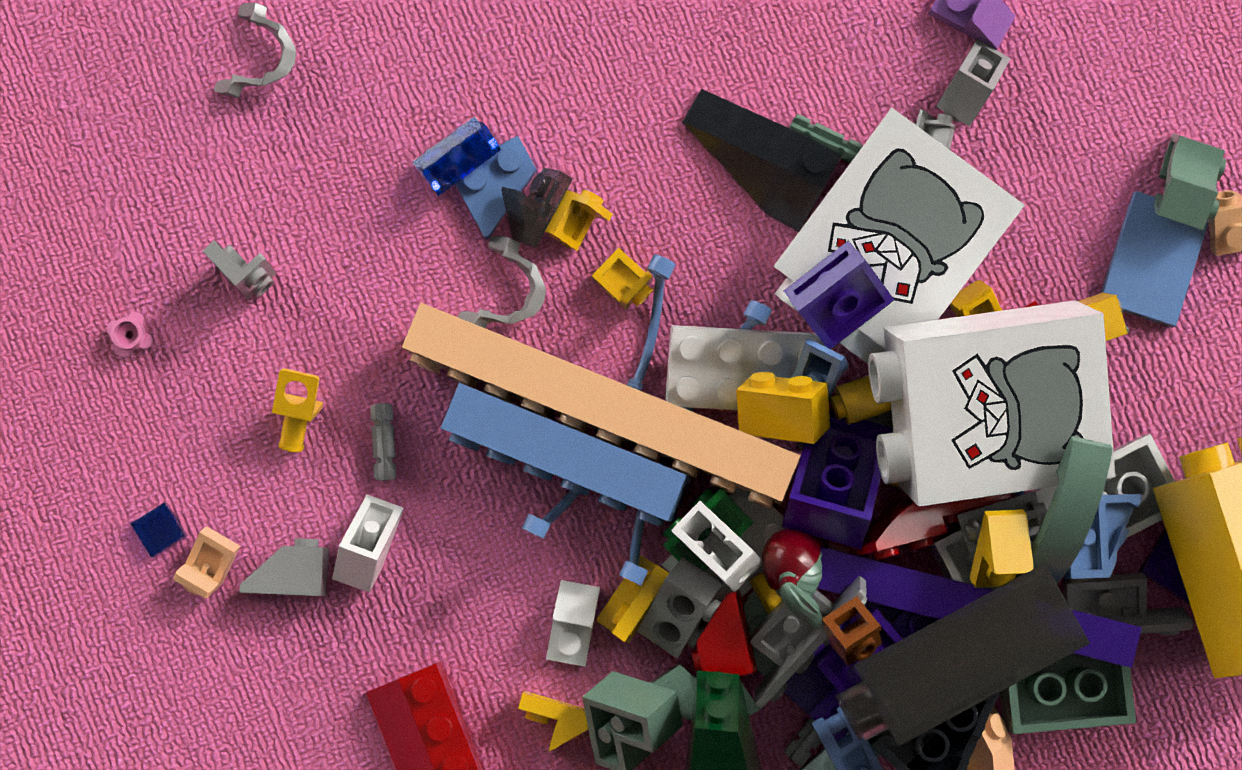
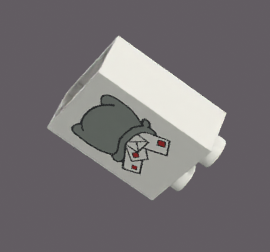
M891 108L775 263L774 267L787 276L775 292V295L796 310L783 290L849 240L854 248L865 258L894 298L891 304L839 342L868 364L870 354L886 352L883 327L932 321L940 318L1025 205L895 109Z
M1076 300L883 327L886 352L869 355L868 370L873 397L876 403L891 402L893 433L877 436L876 451L880 474L885 484L898 482L899 487L918 506L1058 486L1060 479L1056 471L1071 436L1109 444L1113 448L1104 314ZM1113 450L1107 479L1115 478Z

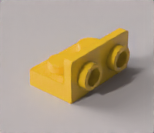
M639 556V566L648 570V573L642 585L640 586L624 578L597 617L598 623L626 643H630L638 631L660 587L669 575L666 570L644 556Z

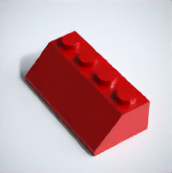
M441 661L366 692L396 770H484Z

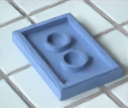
M1135 191L1132 193L1101 293L1117 295L1122 304L1123 312L1173 328L1176 327L1208 222H1206L1204 230L1159 216L1155 213V197Z

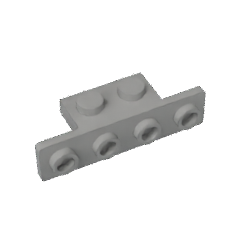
M1143 573L1111 575L1110 578L1063 579L1064 608L1142 627L1140 635L1159 633L1172 636L1184 630H1193V620L1182 607L1147 609V577Z
M858 576L834 603L816 590L811 598L817 602L821 617L827 616L856 596L865 605L867 601L866 580ZM783 600L749 637L750 644L777 664L756 687L754 705L762 709L769 700L773 703L776 702L785 692L788 686L787 681L795 672L801 674L808 668L814 658L813 653L821 644L825 646L830 644L823 621L819 629L814 628L793 614Z

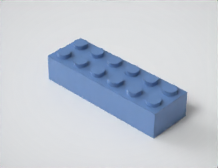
M461 383L457 386L441 425V429L451 432L449 441L476 451L479 450L480 445L488 448L486 452L488 457L512 466L515 465L517 460L526 463L523 471L549 481H551L553 475L563 478L561 487L588 496L590 490L601 494L598 502L620 511H625L627 505L639 509L636 515L637 518L661 527L664 520L674 522L691 481V477Z

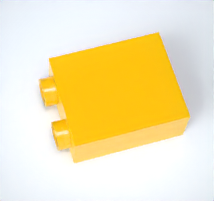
M1242 437L1236 439L1242 455ZM1227 442L1179 456L1185 478L1153 488L1214 679L1242 675V459L1234 462Z

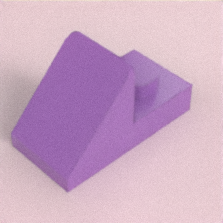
M936 0L928 13L969 37L981 40L996 50L1016 16L1002 0Z

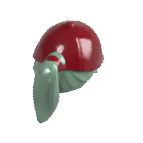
M781 530L774 533L767 540L763 548L761 561L765 579L769 588L774 589L778 596H781L783 602L793 614L814 628L819 629L822 625L820 608L811 597L822 578L821 556L823 554L820 551V538L798 530Z

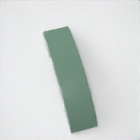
M1074 436L1070 437L1056 471L1060 479L1035 541L1031 543L1033 572L1016 574L1015 580L1053 588L1067 573L1076 559L1095 518L1111 462L1113 450L1111 445Z

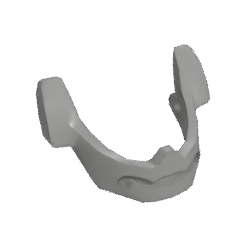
M255 2L243 3L239 7L238 16L257 26L266 28L276 37L282 50L277 68L274 71L266 72L263 78H246L244 76L232 75L231 79L218 81L214 87L215 92L238 98L244 87L271 84L287 76L293 68L296 58L295 46L284 26L266 18V6Z
M493 236L490 238L488 247L501 254L508 261L518 265L528 278L530 292L525 298L523 308L508 315H496L489 310L485 311L483 309H479L478 313L461 311L458 318L486 328L490 322L513 324L534 316L540 310L544 303L546 287L537 266L519 255V242L504 236Z

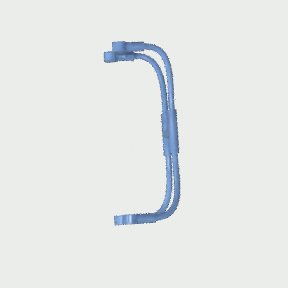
M657 254L653 255L647 267V270L655 278L653 305L647 338L635 375L627 383V386L640 391L644 386L642 381L647 372L656 343L663 304L665 279L669 280L676 266L669 259ZM750 300L743 313L747 320L739 329L751 330L756 325H766L772 309L760 302ZM682 407L689 411H693V408ZM661 457L659 464L666 466L669 460ZM570 490L542 519L528 513L522 529L544 539L551 523L571 505L579 494ZM636 517L629 561H625L619 575L641 586L648 573V570L639 566L640 547L645 521Z

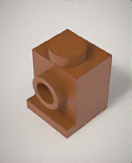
M857 596L822 618L829 643L847 666L855 661L867 659L882 644L879 631L882 630L881 625ZM855 617V622L842 630L839 628L840 625Z

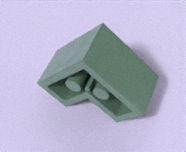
M615 671L608 674L582 696L595 764L611 770H633L683 726L677 691Z

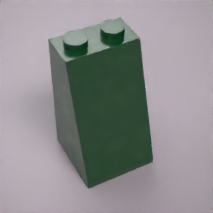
M697 670L685 770H762L739 674Z

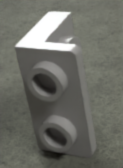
M214 240L203 250L212 263L247 300L253 295L256 297L263 295L274 283L272 278L276 275V272L261 253L247 264L230 244L223 249Z

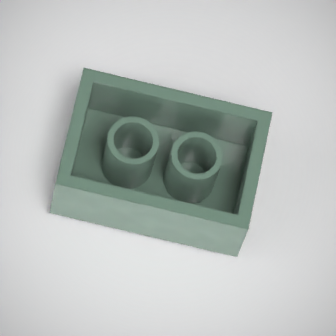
M1047 646L1011 648L1018 655L1006 681L1040 663L1043 664L1050 660L1056 661L1002 689L1000 693L1002 716L1009 733L1022 734L1136 723L1130 667Z

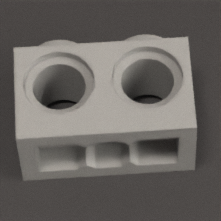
M682 557L665 578L637 632L678 659L687 645L692 649L696 647V642L705 629L701 623L703 620L709 623L721 604L715 598L723 583Z

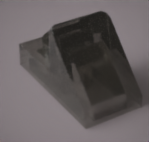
M543 168L542 172L537 174L532 180L529 196L518 190L502 187L503 200L513 240L530 247H537L573 178L562 171Z

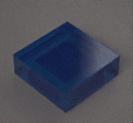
M166 502L131 523L150 557L158 556L188 536Z

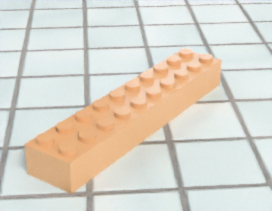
M421 302L402 345L404 350L412 354L410 361L416 363L421 368L439 374L441 368L448 370L446 376L453 378L458 383L475 389L477 383L485 385L483 391L490 393L489 395L510 404L514 397L522 400L521 406L526 408V410L547 419L550 412L560 416L559 422L582 433H585L587 427L598 431L596 437L600 438L599 440L622 448L624 442L636 446L634 452L637 453L636 455L658 464L661 457L673 461V470L696 479L698 472L712 477L710 480L711 485L717 488L722 487L726 492L733 494L736 487L750 493L748 496L749 501L769 509L772 508L773 503L782 505L801 455Z

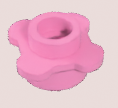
M132 312L128 317L120 318L117 321L113 320L107 326V333L116 345L114 351L120 357H128L132 351L139 348L148 349L152 344V336L146 333L143 325L145 319L140 313ZM132 331V338H127L126 333Z

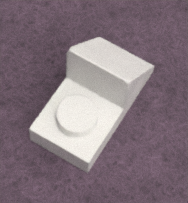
M561 580L552 619L553 624L547 650V660L586 666L600 587Z

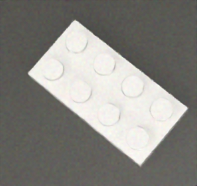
M671 325L665 401L679 407L737 410L736 389L752 374L771 372L775 377L792 378L806 340L809 338L823 346L825 345L816 333Z

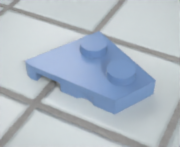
M516 136L449 173L485 240H487L494 234V229L507 211L509 212L516 203L522 190L528 186L536 175L537 169L519 136Z
M1141 494L1102 495L1088 535L1076 559L1064 575L1065 579L1111 577L1117 562V551L1124 545L1129 532L1126 526L1134 507H1139Z

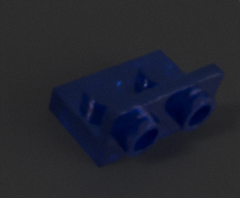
M474 116L435 146L426 150L424 154L412 163L434 192L440 196L502 149L484 122H479Z

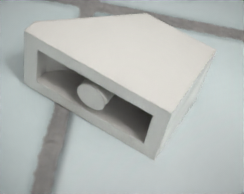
M366 495L339 545L332 579L370 593L384 565L404 508Z

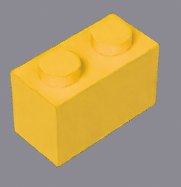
M757 372L752 374L736 389L739 431L757 437L815 444L830 428L828 383L812 381V378L807 376L783 378L775 377L771 372Z

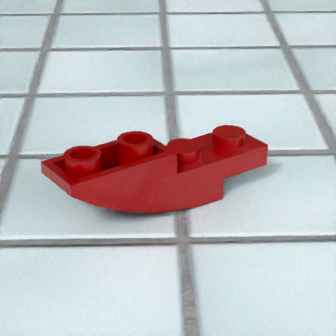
M1009 493L926 506H918L909 497L892 508L866 533L861 549L856 548L857 553L862 555L874 552L875 560L899 554L898 546L908 543L910 550L933 545L932 536L947 533L945 524L958 521L957 515L962 514V511L975 510L1010 499Z

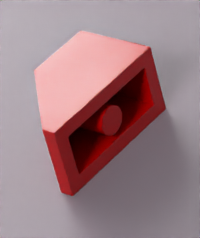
M740 590L731 591L725 596L697 640V649L692 652L696 672L697 670L739 674L741 676L754 673L758 669L753 646L749 643L750 632Z

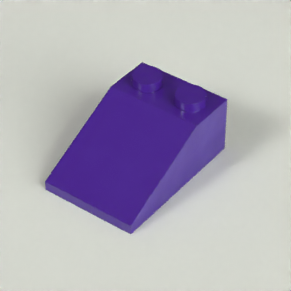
M829 410L830 428L815 444L804 443L781 527L798 530L812 536L861 549L871 521L881 479L876 451L877 436L892 433L893 428L867 420L848 425L844 418L838 420L834 411Z

